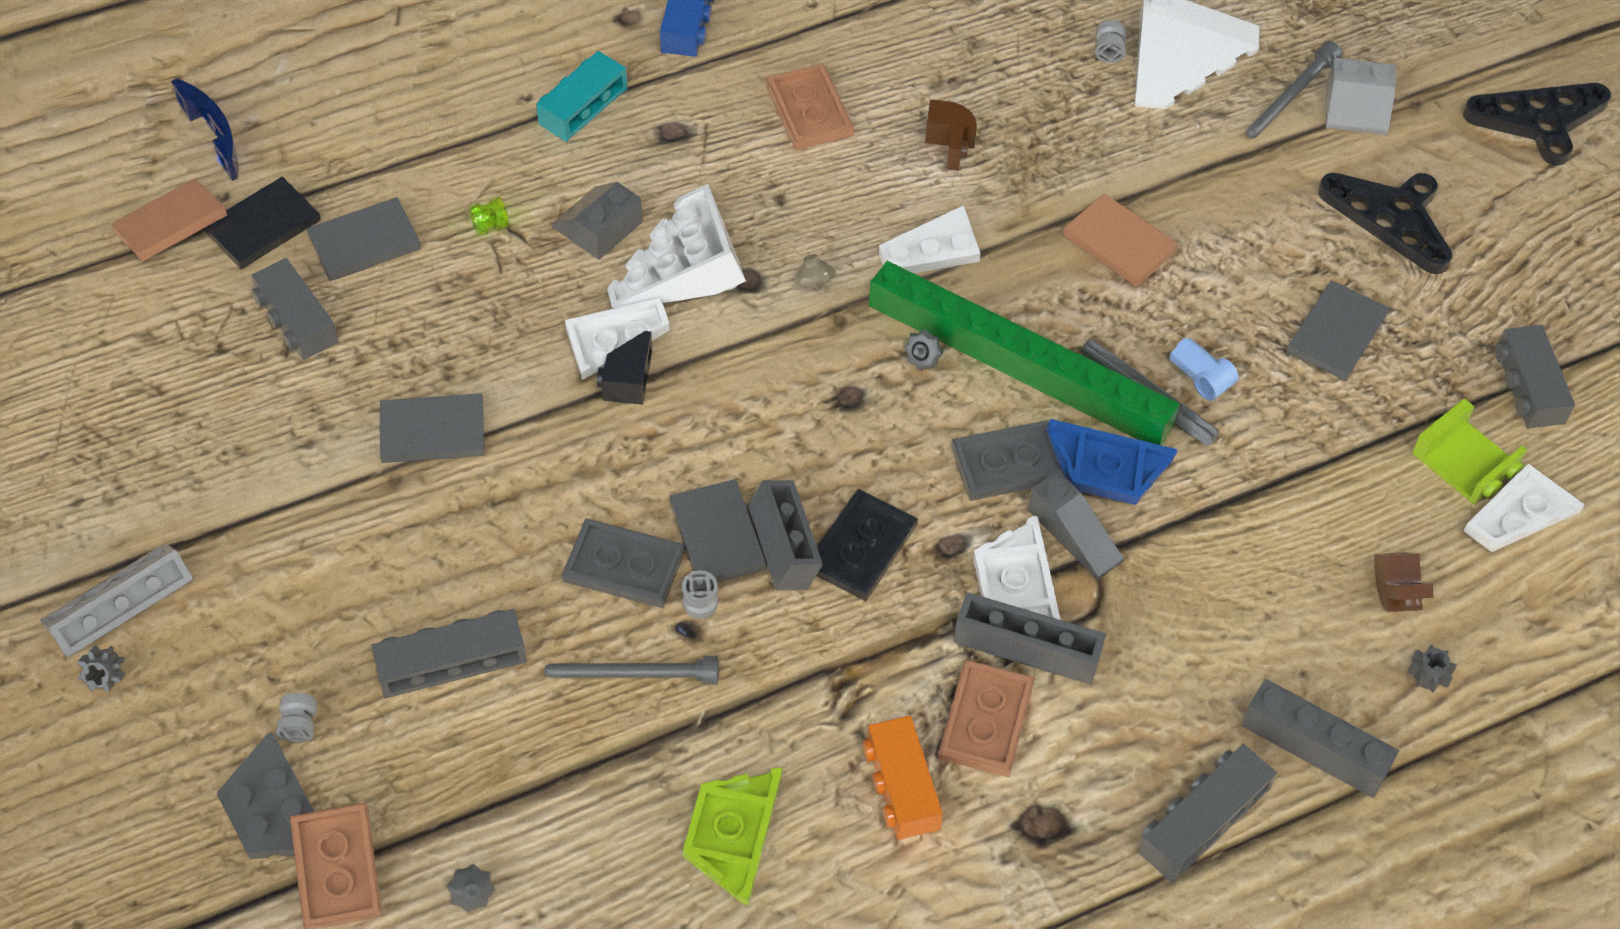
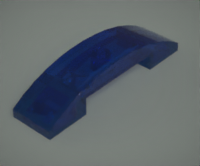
M177 78L172 80L171 83L177 103L190 121L203 117L217 137L212 142L218 162L232 181L238 179V154L225 115L218 105L197 87Z

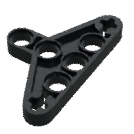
M1586 83L1475 95L1468 99L1463 111V117L1468 123L1475 126L1535 140L1544 161L1551 165L1560 166L1568 161L1573 149L1568 132L1603 112L1608 105L1611 92L1603 84ZM1559 98L1570 99L1574 104H1564L1560 102ZM1530 101L1541 102L1544 107H1534L1530 104ZM1509 104L1513 106L1515 110L1507 111L1504 110L1500 105ZM1539 124H1549L1554 130H1544ZM1549 147H1560L1565 153H1554Z
M1334 172L1323 176L1318 194L1324 202L1426 272L1442 274L1447 270L1452 259L1451 249L1425 210V207L1432 202L1438 188V183L1433 176L1426 173H1417L1399 188ZM1424 185L1429 189V192H1419L1414 186ZM1356 201L1364 203L1367 208L1359 210L1354 208L1351 205V203ZM1405 202L1410 205L1411 209H1400L1395 203ZM1386 219L1392 223V226L1383 227L1376 220ZM1402 237H1413L1417 240L1418 244H1407L1403 241ZM1424 243H1427L1428 247L1423 249Z

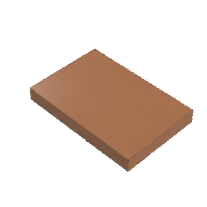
M823 63L766 77V87L795 150L854 136V127Z
M194 178L111 223V226L117 236L143 262L222 219L227 213L224 206Z
M1105 193L1063 230L1064 237L1135 287L1142 284L1175 254L1179 245Z
M964 660L937 759L1009 777L1035 677Z
M367 803L290 816L304 929H321L383 917Z

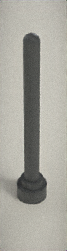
M1325 41L1316 50L1315 60L1247 129V137L1250 139L1256 138L1323 69L1332 68L1334 58H1342L1343 56L1341 48L1332 41Z
M703 656V659H696V663H550L545 666L544 673L549 678L695 677L696 681H703V685H718L719 660L718 656Z

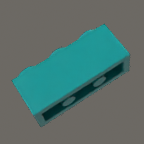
M598 50L589 59H585L569 76L564 77L548 94H544L536 103L539 125L567 142L627 90L626 67Z

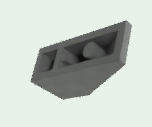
M1058 470L1032 487L1028 511L1033 516L1038 517V521L1096 580H1099L1123 563V556L1081 492Z

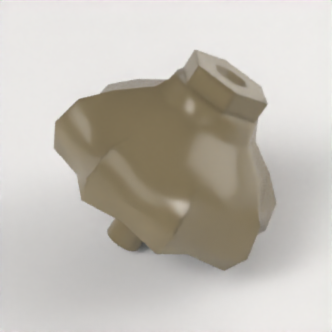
M816 254L808 255L803 258L804 263L795 275V282L803 288L815 287V290H821V285L829 283L830 279L835 276L836 271L832 266L820 261Z

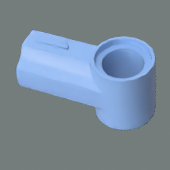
M1184 338L1171 352L1169 360L1194 380L1196 390L1206 400H1215L1239 380L1238 372L1230 361L1224 358L1216 360L1191 338Z

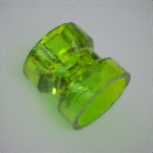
M501 197L492 198L484 205L476 203L468 206L470 218L478 236L488 234L490 229L497 228L501 230L510 226L508 214Z

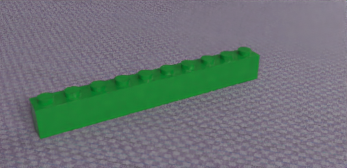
M888 260L870 282L869 307L920 332L925 329L933 336L938 337L940 342L1137 440L1163 445L1175 425L1180 403Z

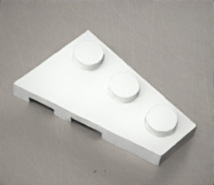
M964 205L879 245V256L882 265L888 260L912 273L980 262L981 255Z
M1527 464L1467 523L1464 532L1489 551L1494 552L1580 513L1585 504L1530 464Z

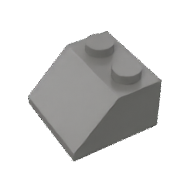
M1334 58L1327 81L1326 128L1388 135L1396 89V65Z

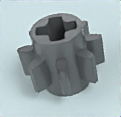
M94 645L88 651V655H83L77 661L79 666L84 667L82 673L77 678L83 680L89 686L90 691L103 687L106 692H109L115 685L114 682H120L126 674L119 669L125 658L119 657L113 651V646L100 650L97 645Z
M1429 645L1428 650L1424 653L1419 650L1415 651L1411 659L1413 663H1411L1407 672L1414 675L1416 687L1421 686L1422 688L1430 689L1432 693L1435 692L1440 684L1443 687H1449L1453 679L1451 675L1457 665L1450 663L1447 650L1443 651L1434 648L1433 645Z

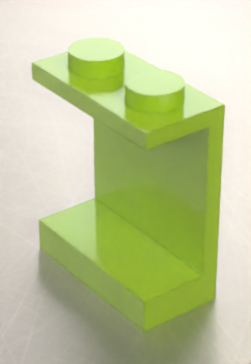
M1464 398L1419 435L1412 454L1475 505L1485 496L1488 499L1493 497L1499 491L1502 482L1506 478L1512 480L1524 468L1522 460L1528 449L1522 445L1510 456L1468 423L1475 406Z

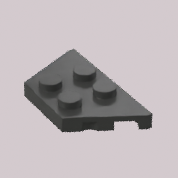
M270 732L266 734L217 792L218 798L250 859L269 858L273 855H281L283 857L295 856L290 816L314 812L273 733Z

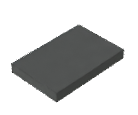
M398 197L306 228L310 241L329 281L421 249L420 241Z
M1331 280L1290 342L1287 353L1347 381L1388 316L1390 308Z
M482 393L380 401V458L382 463L485 456Z
M1049 420L952 439L951 447L970 501L1032 489V487L1057 470L1064 476L1046 431Z
M736 479L670 495V504L693 571H707L716 578L717 582L766 570V562Z
M585 518L562 574V580L569 584L664 608L685 553V544Z

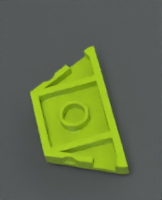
M771 768L770 773L749 777L747 773L733 776L727 781L715 780L701 783L683 848V858L744 905L749 906L782 778V768Z

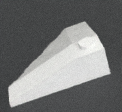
M1143 0L1139 19L1135 106L1167 109L1174 104L1175 99L1173 97L1184 91L1187 95L1193 93L1205 85V78L1214 72L1220 76L1236 66V58L1244 53L1251 57L1259 50V26L1188 0Z
M708 184L677 199L673 204L677 211L671 220L662 219L649 235L653 241L648 249L645 251L638 249L625 265L629 271L620 283L618 280H613L608 286L607 290L613 309L656 298H661L662 303L716 295L725 290H731L746 281Z

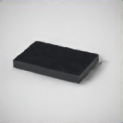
M282 176L227 209V215L205 227L204 232L240 269H243L300 234L306 228L321 221L319 212Z
M857 489L817 547L823 565L816 576L866 602L917 527L918 518Z

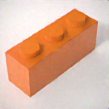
M911 715L868 725L867 740L862 741L866 761H873L876 770L875 773H872L875 791L877 795L883 794L886 806H883L882 809L887 828L893 827L897 840L941 830L943 813Z

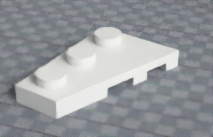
M661 298L565 320V328L582 380L598 372L599 367H604L606 355L640 333L652 331L653 341L670 331L669 321Z

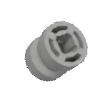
M1108 20L1099 24L1096 31L1095 54L1100 61L1115 63L1123 59L1126 50L1127 30L1125 25L1116 20Z
M701 570L693 571L686 575L683 580L684 611L693 618H708L717 610L718 584L716 578L711 573Z
M290 693L282 696L279 706L282 718L277 722L276 735L280 739L292 743L310 741L314 735L315 726L312 718L317 713V700L310 695L302 693Z

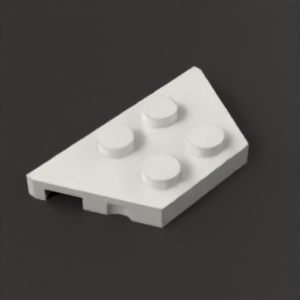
M1037 516L1028 518L1026 524L1013 532L1008 530L1001 534L996 541L988 542L974 550L973 559L981 596L1061 620Z

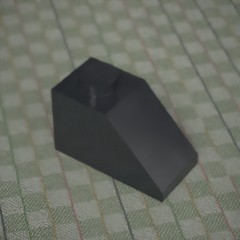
M652 331L640 333L606 355L604 367H599L597 372V387H602L603 401L643 405L653 353Z

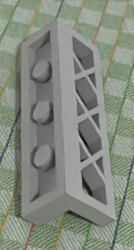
M164 543L45 616L40 621L44 628L52 634L60 649L68 658L193 580V577L176 549Z

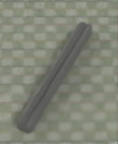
M1089 339L1083 345L1081 354L1084 357L1180 403L1175 423L1206 446H1210L1217 439L1219 430L1097 341Z

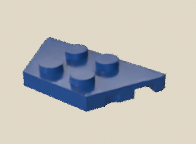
M1053 419L1049 420L1046 429L1064 477L1080 492L1134 505L1141 500L1177 454V449Z

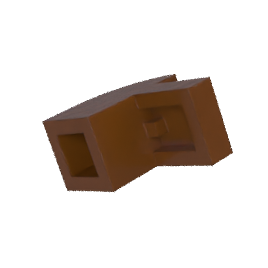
M930 99L925 143L949 146L947 169L959 171L960 158L967 159L968 148L974 149L976 119L972 112L961 104Z
M1420 553L1374 554L1376 586L1384 610L1386 612L1423 610L1422 599L1434 598L1433 583L1421 582Z

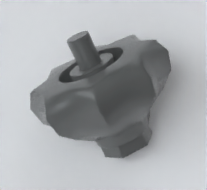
M925 329L919 333H910L909 341L904 346L908 363L914 364L920 371L926 368H935L940 356L943 354L939 338L933 336Z
M475 864L464 869H455L453 879L446 885L451 894V904L463 908L467 913L476 908L487 907L489 897L496 891L491 883V872L481 870Z

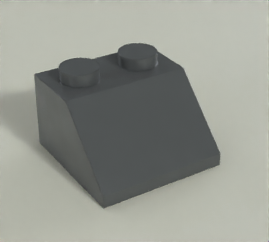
M618 182L595 186L552 223V228L600 260L642 223L641 197Z

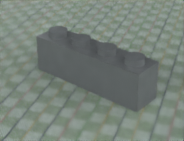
M967 592L956 621L953 643L1092 685L1102 654L1106 633Z
M515 609L506 611L496 610L486 616L470 620L460 619L450 625L438 628H424L414 634L402 637H388L381 642L371 644L384 699L527 663L525 647Z
M1266 678L1250 702L1241 725L1372 798L1376 796L1400 751Z
M1244 743L1234 752L1227 750L1215 764L1216 769L1209 776L1203 773L1196 779L1190 788L1192 792L1185 799L1181 796L1177 797L1169 805L1165 812L1167 815L1160 822L1153 820L1142 831L1140 836L1143 840L1139 854L1172 884L1271 790L1277 772Z

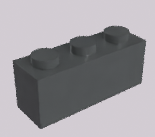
M287 257L251 275L255 286L251 290L254 300L259 307L265 306L268 311L266 313L272 326L275 329H282L284 332L282 337L290 351L296 349L301 358L305 360L339 343L334 322Z
M1543 325L1504 329L1499 343L1495 346V356L1497 361L1502 363L1506 373V385L1513 391L1516 399L1517 413L1523 417L1527 429L1566 424L1575 403Z
M762 480L748 507L776 590H808L823 563L794 480Z

